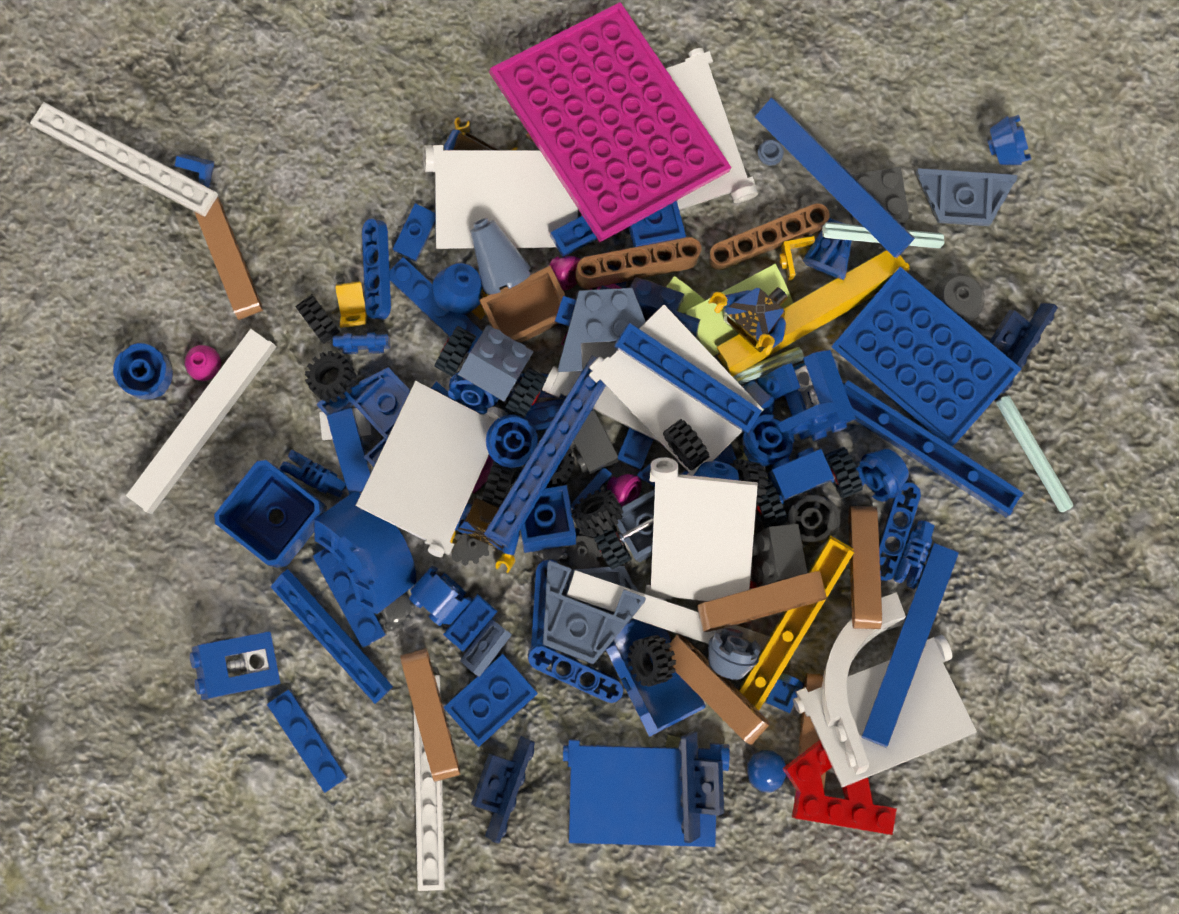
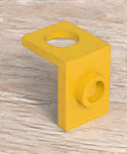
M814 236L783 242L781 246L782 254H779L781 269H786L788 281L793 280L795 277L791 249L812 246L815 241Z
M361 281L336 285L335 289L341 314L340 328L365 325L367 314Z

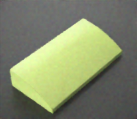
M776 264L721 292L724 295L760 288L769 295L779 287L788 296V299L781 307L784 309L793 304L788 288ZM709 298L685 311L684 314L701 319L696 339L712 356H715L719 353L717 350L719 345L739 334L724 321L725 309L723 308L720 313H716L714 309L717 304H709Z

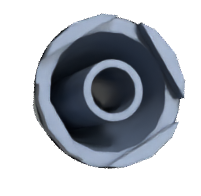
M483 218L473 224L474 228L470 232L485 294L501 292L499 287L508 286L510 289L531 275L530 272L532 270L529 264L494 220L488 221V218Z

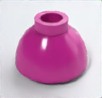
M555 257L550 263L563 291L569 290L577 284L575 274L577 265L581 260L578 257Z
M198 345L188 351L185 356L184 365L187 373L193 379L207 381L215 377L219 372L221 358L214 348L207 345Z
M631 474L621 475L618 478L613 476L607 484V490H611L614 493L621 507L638 499L642 488L641 479Z

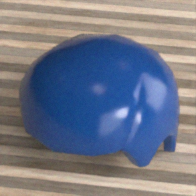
M761 750L753 754L747 763V775L752 787L760 792L772 793L781 788L787 776L782 769L786 766L782 756L773 750Z

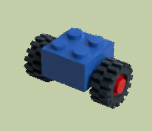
M812 447L798 453L794 461L790 462L789 458H785L774 463L771 466L772 470L767 474L769 479H766L768 486H764V490H767L766 494L761 495L763 501L758 502L759 506L756 507L765 528L779 526L787 522L786 513L782 505L784 501L830 481L842 498L862 491L863 485L861 484L859 472L856 470V465L852 461L848 450L845 447H841L824 455L822 449L814 451Z

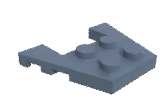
M632 288L578 291L558 365V372L582 371L581 343L617 341L627 324L631 323L639 329L645 323Z
M549 560L547 566L543 645L594 664L645 603L646 598L624 589L614 615L562 595L572 569Z

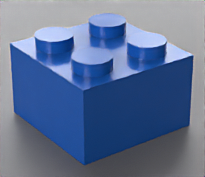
M567 485L546 488L542 492L520 529L524 553L576 544V533L571 517Z

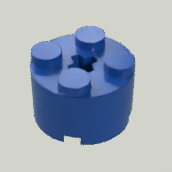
M137 343L129 346L123 352L121 351L116 357L113 374L115 380L125 392L136 398L149 400L165 394L172 382L173 369L170 360L162 352L151 345ZM146 368L147 373L141 376L139 374L140 370L143 371Z
M431 566L410 590L412 595L409 597V600L417 607L421 608L423 606L430 612L429 618L437 625H451L472 600L470 597H463L466 591L445 573L442 576L435 573L438 568Z

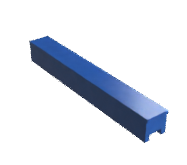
M849 380L845 383L843 382L856 418L854 421L1005 518L1011 515L1016 503L1024 494L1022 491Z

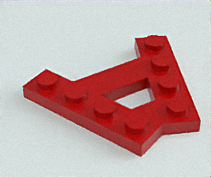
M820 740L782 768L796 789L792 818L893 835L897 808L873 804L868 777L842 787L844 799L825 796L821 775L832 768V765Z

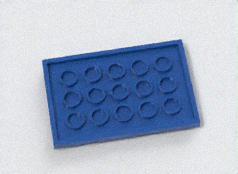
M901 267L898 268L831 346L928 430L952 447L1021 370L1017 364Z

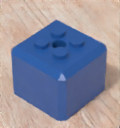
M263 460L256 461L216 511L214 518L217 526L265 564L281 568L288 566L314 533V519L326 512L327 506L276 465ZM276 509H280L284 514V519L279 524H273L270 520L271 512Z

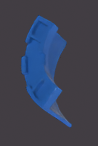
M353 492L314 519L315 542L329 550L339 562L345 561L351 570L348 576L355 591L356 604L378 614L416 584L415 565L410 549L397 526L357 507L356 503L361 493Z
M632 619L607 647L606 651L650 737L703 710L706 705L703 699L676 672L672 673L673 677L667 682L647 687V685L643 686L641 681L637 682L635 680L637 675H632L630 671L633 670V667L628 666V662L631 661V658H628V653L631 652L629 647L633 645V642L655 635L665 638V644L670 643L672 640L666 629Z

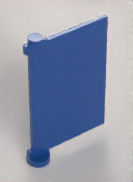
M569 739V745H563V761H568V767H571L569 843L715 847L716 815L700 814V838L691 843L684 842V834L681 830L684 819L681 806L683 785L680 780L682 755L679 753V748L579 745L580 740ZM710 743V749L698 748V758L723 760V771H729V744Z

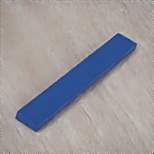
M770 98L755 118L893 257L898 258L915 238L775 98Z
M593 355L590 357L485 531L486 537L510 548L606 387L601 380L596 383L589 376L592 372L589 366L597 357Z
M936 543L933 544L861 738L885 748L888 747L959 552Z

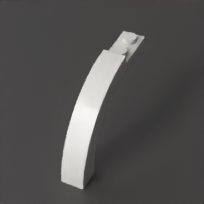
M897 592L881 598V629H853L852 619L846 624L832 647L823 675L822 704L827 727L838 724L836 726V733L839 741L845 743L847 749L845 752L846 762L849 768L853 767L855 775L866 772L870 764L848 703V672L853 659L865 644L889 629L902 626L906 616Z

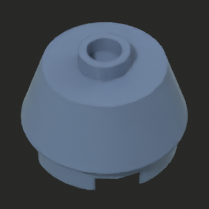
M723 628L721 633L715 632L714 636L709 640V666L714 672L725 678L742 679L759 662L760 646L757 641L754 640L751 643L742 637L744 632L732 628Z

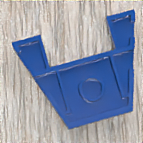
M389 367L360 381L359 385L350 388L352 390L350 394L348 392L344 393L346 398L341 399L338 396L337 402H333L330 399V402L321 400L316 404L325 415L350 408L354 405L376 428L384 439L364 456L373 467L410 393V389Z

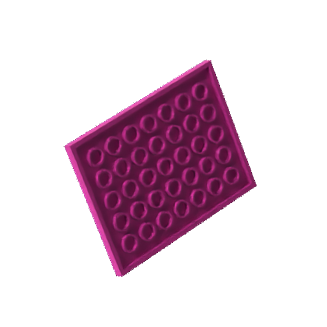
M621 2L490 68L489 73L599 242L730 172L732 168Z

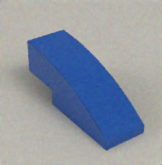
M350 407L326 414L348 493L350 495L353 492H362L371 474L369 462L364 458L367 453L353 409Z

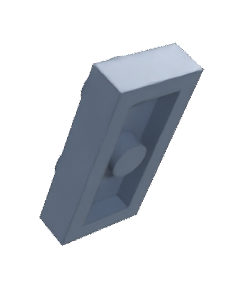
M491 619L461 658L460 662L480 677L512 634Z

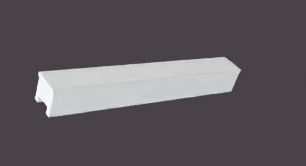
M252 329L249 330L126 496L142 507L145 512L153 514L277 346L271 341L264 339Z

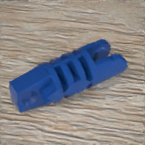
M291 450L288 457L302 468L286 461L279 467L282 471L324 494L328 492L340 498L346 489V483L337 478V474L316 462L314 463L313 460L295 450Z
M918 521L915 530L911 532L908 538L903 558L900 560L894 577L895 582H904L909 572L906 585L913 590L916 588L924 567L923 564L929 553L928 550L932 544L931 537L935 525L927 521Z

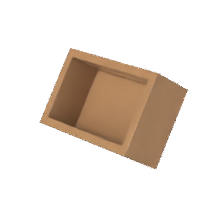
M548 266L530 275L526 280L510 289L507 286L501 289L499 293L480 299L481 306L492 328L498 329L504 335L516 342L522 343L560 325V323L554 321L562 297L565 294L551 266Z

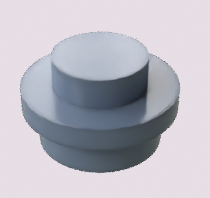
M775 140L764 141L758 149L760 161L768 166L778 164L784 155L782 145Z

